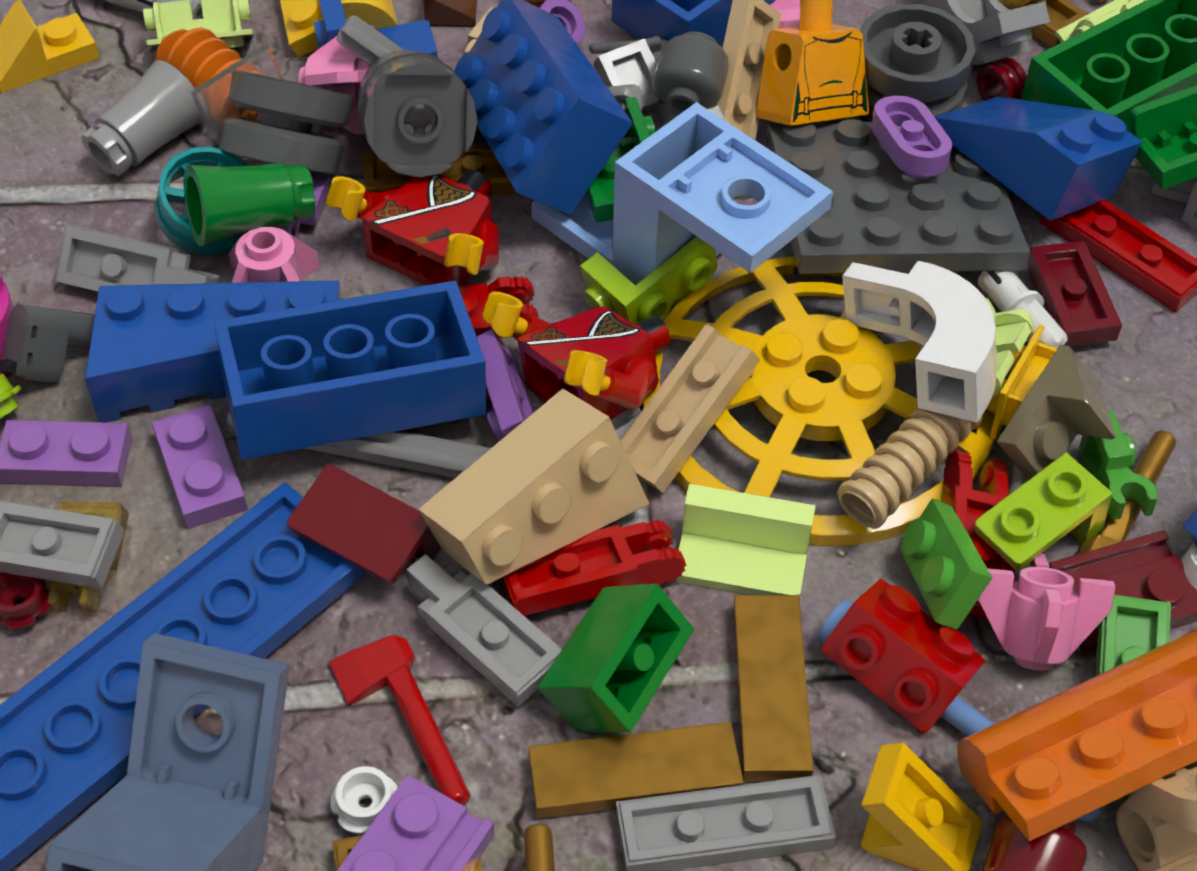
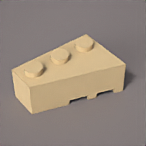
M562 389L418 510L443 552L487 585L650 503L609 416Z

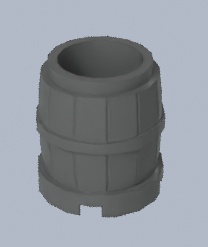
M415 50L394 51L374 62L367 70L360 84L357 101L360 127L365 134L368 144L378 158L397 173L415 177L443 173L452 167L451 163L459 159L463 152L466 153L472 145L478 122L474 99L452 67L436 56ZM424 104L425 110L435 115L430 122L414 130L411 123L404 122L405 114L413 112L414 105Z

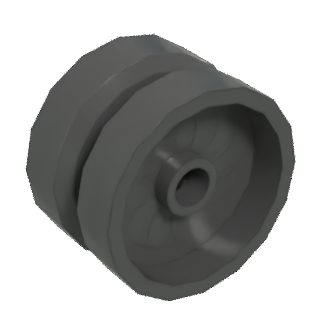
M898 4L878 10L865 19L860 31L863 34L869 115L859 116L861 120L872 122L875 104L880 99L888 96H906L919 100L927 106L934 117L963 108L968 88L967 79L972 70L976 49L973 34L960 19L945 10L924 4Z
M233 70L228 99L235 106L260 112V120L240 116L224 119L219 149L253 158V161L261 164L283 163L285 166L301 165L307 166L311 171L339 173L344 146L335 137L311 131L312 124L335 128L347 125L353 96L279 78Z

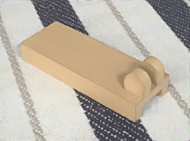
M733 0L722 48L728 56L729 68L723 93L717 105H719L726 122L756 140L760 118H756V107L767 37L772 29L779 28L782 14L764 0Z
M708 324L703 327L621 439L622 446L638 478L661 493L665 492L739 388L754 372L760 359L752 349L745 345L740 346L720 335L715 328Z

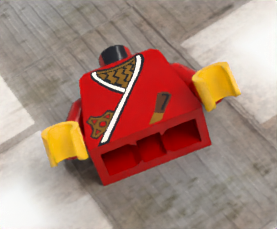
M468 170L457 182L439 174L414 177L406 184L379 193L365 191V187L360 182L348 177L337 176L333 178L325 204L329 207L341 208V215L347 220L362 219L367 258L425 286L455 280L458 286H465L471 275H477L480 271L493 270L498 265L500 232L492 220V202L488 199V196L492 193V187L489 180L482 173L476 170Z
M491 292L489 294L482 314L483 319L491 324L492 329L497 335L501 337H511L513 335L514 339L518 341L526 386L546 402L560 390L565 389L609 416L610 420H612L627 409L634 410L640 407L647 395L656 389L659 378L655 353L670 345L669 330L659 316L653 314L632 324L607 307H596L562 321L548 323L529 313L520 315L523 303L514 296L502 292Z

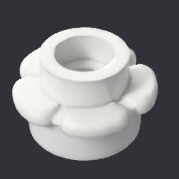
M369 766L354 768L341 777L334 789L330 801L331 810L339 816V825L344 830L362 835L398 787L391 778L387 777L385 773L377 768ZM369 798L372 800V804L369 807L364 808L359 805L362 799Z

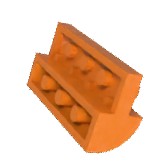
M1197 629L961 739L957 745V757L961 773L994 814L1005 811L1030 842L1196 762Z

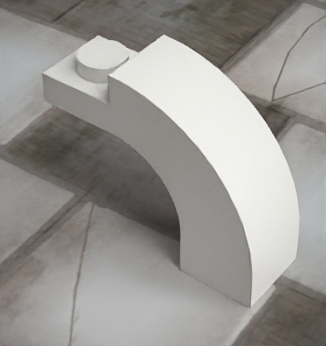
M917 261L909 274L852 262L842 275L846 320L859 327L906 337L923 345L924 347L915 358L918 408L977 423L992 399L996 385V326L992 309L986 298L969 281L934 264Z

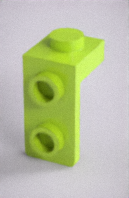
M695 237L637 285H634L597 252L580 265L586 287L583 297L590 309L607 307L632 324L653 314L663 320L671 307L691 291L703 288L710 281L718 268L715 248L699 237Z
M1066 452L979 517L975 523V532L1012 568L1020 570L1068 533H1071L1081 544L1088 538L1099 535L1104 528L1113 493Z

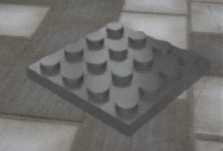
M848 119L841 122L806 123L792 126L782 123H768L766 135L767 148L833 191L831 209L791 240L798 273H845L852 262L897 272H910L917 261L934 264L949 271L1026 270L1030 250L1004 185L953 145L948 167L943 173L928 179H915L906 175L894 164L871 129L872 122Z

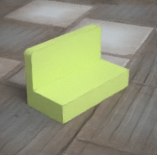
M689 484L684 504L682 536L678 550L681 551L687 566L684 567L686 571L676 579V582L747 595H799L800 599L816 505Z

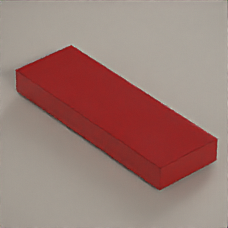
M1102 200L1051 221L1042 215L1041 224L1068 242L1085 240L1092 258L1175 313L1197 295V259L1108 201Z

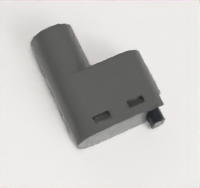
M22 304L16 305L10 312L3 355L2 359H0V370L14 373L15 377L19 380L55 383L59 380L63 371L67 346L90 349L95 314Z

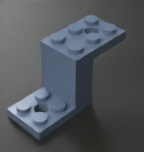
M156 633L143 641L127 775L49 844L46 871H255L263 862L290 664ZM195 705H207L220 715L223 722L222 735H209L198 727L193 717Z

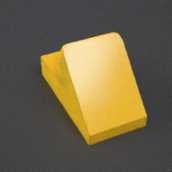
M16 0L0 24L1 93L100 58L96 42L77 13L50 20L48 23L36 27L22 2Z
M904 742L881 745L861 804L870 813L861 840V847L868 853L920 871H969L983 820Z

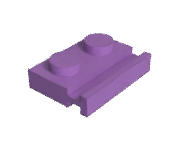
M407 774L337 871H471L495 836L494 823L486 818L481 821L467 813L465 806Z

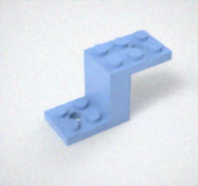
M696 102L615 161L613 220L595 223L586 194L571 215L535 200L531 203L533 220L587 259L598 252L634 285H637L695 237H699L715 248L716 256L722 253L743 269L752 273L831 209L833 191ZM754 198L759 201V203L754 205H741L734 202V199L746 200Z

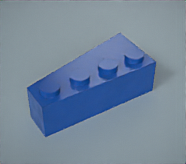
M339 280L99 286L85 376L98 421L106 423L120 420V411L148 405L151 413L176 408L174 402L176 399L209 392L211 393L212 400L226 397L221 375L214 321L342 300Z

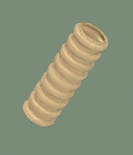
M917 408L912 413L910 419L905 420L900 425L898 431L893 432L888 437L886 443L880 445L874 455L864 461L862 468L856 469L852 473L850 480L840 485L837 491L838 499L845 512L854 521L865 527L873 529L881 527L886 522L887 516L893 515L900 506V503L905 502L910 497L912 491L917 490L924 479L931 476L936 466L941 465L948 454L956 450L959 442L964 441L969 436L971 430L976 429L983 419L982 416L976 423Z

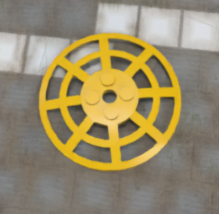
M795 257L766 260L752 273H749L742 267L726 271L711 279L703 288L689 293L674 306L663 320L669 330L671 339L693 342L703 327L708 324L715 328L720 335L740 346L745 345L752 349L760 359L752 375L745 380L715 421L713 427L728 444L747 458L758 463L744 493L771 497L782 473L796 478L816 481L850 480L852 473L856 469L862 468L864 461L875 453L867 431L883 418L887 410L910 419L912 413L918 408L917 398L894 387L896 378L895 365L915 363V358L924 346L914 340L884 344L867 328L856 326L846 320L845 310L840 317L822 314L808 315L797 297L827 296L844 299L843 285L827 282L787 284L781 275L793 274V267H797ZM799 273V274H822V275L842 277V275H843L844 273ZM756 280L763 289L735 303L720 315L715 323L683 319L703 302L729 288ZM769 303H773L783 319V322L772 327L763 336L732 328L747 314ZM664 349L655 353L659 382L656 389L649 393L643 401L642 411L660 387V368ZM817 370L826 371L835 376L836 380L830 383H821L815 378L808 377L807 374ZM754 401L762 415L777 427L769 443L766 444L745 430L728 410ZM987 410L982 414L983 419L977 433L975 434L971 431L969 436L964 441L959 442L956 448L959 451L970 453V456H972L973 484L979 477L986 460H988L994 442L993 439H990L995 414ZM800 438L814 441L843 440L850 458L821 460L792 454ZM692 456L689 457L674 478L686 492L689 484L738 492L726 486L702 468ZM944 479L916 498L901 503L897 511L893 515L887 516L886 522L876 529L857 523L849 515H814L809 545L854 546L888 540L904 534L910 523L921 516L932 498L944 503Z

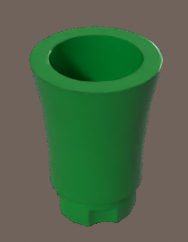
M283 163L229 167L187 165L185 168L183 180L185 208L191 233L198 246H204L231 236L245 234L259 227L277 228L290 226L293 221L314 217L316 201L313 180L307 166H285Z

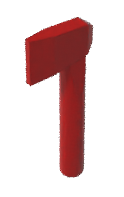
M391 635L353 649L329 661L349 706L388 685L438 792L463 806L466 805L470 800V792L411 672L415 656L407 639Z

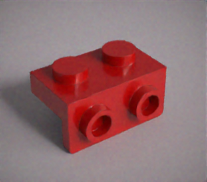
M882 578L852 604L822 646V651L826 656L916 728L925 733L930 731L986 661L974 651L972 643L965 635L954 628L943 627L935 622L932 617L921 610L919 602L910 592L899 586L889 585Z

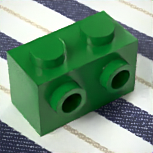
M657 583L603 587L537 688L576 732L631 733L695 628Z

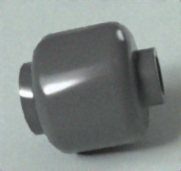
M692 31L675 36L664 44L660 52L652 80L654 93L670 111L678 115L696 102L706 109L712 108L718 104L723 93L729 68L728 56L714 38L702 32Z

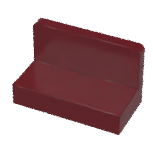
M327 463L287 520V524L292 532L387 584H393L397 581L413 556L421 558L426 554L434 560L441 549L419 510L330 463Z

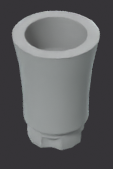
M156 60L122 98L95 120V125L82 134L81 140L94 162L109 175L115 174L120 176L130 166L136 167L154 151L179 134L204 122L207 118V111L203 100L190 81L171 64L162 60Z

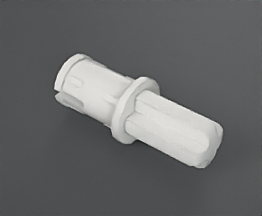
M1013 270L994 271L1002 281L1000 284H997L987 271L981 273L978 278L979 288L988 295L1001 312L1010 311L1015 308L1024 309L1032 316L1034 324L1033 334L1039 324L1045 326L1041 343L1056 348L1067 342V334L1043 307L1044 299L1037 291L1029 290Z

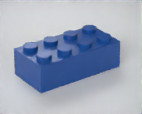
M501 0L499 5L487 14L479 37L469 53H465L455 67L454 72L474 99L478 120L477 126L516 192L571 215L633 123L559 18L524 0Z
M456 280L214 321L221 375L241 460L486 415V361Z

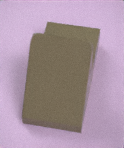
M1059 345L997 440V443L1028 480L1066 453L1077 434L1111 440L1116 437L1098 383L1070 346Z

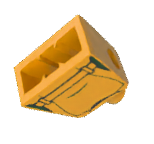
M800 0L799 26L772 29L768 34L756 107V118L792 126L869 115L863 34L858 28L832 24L833 0Z

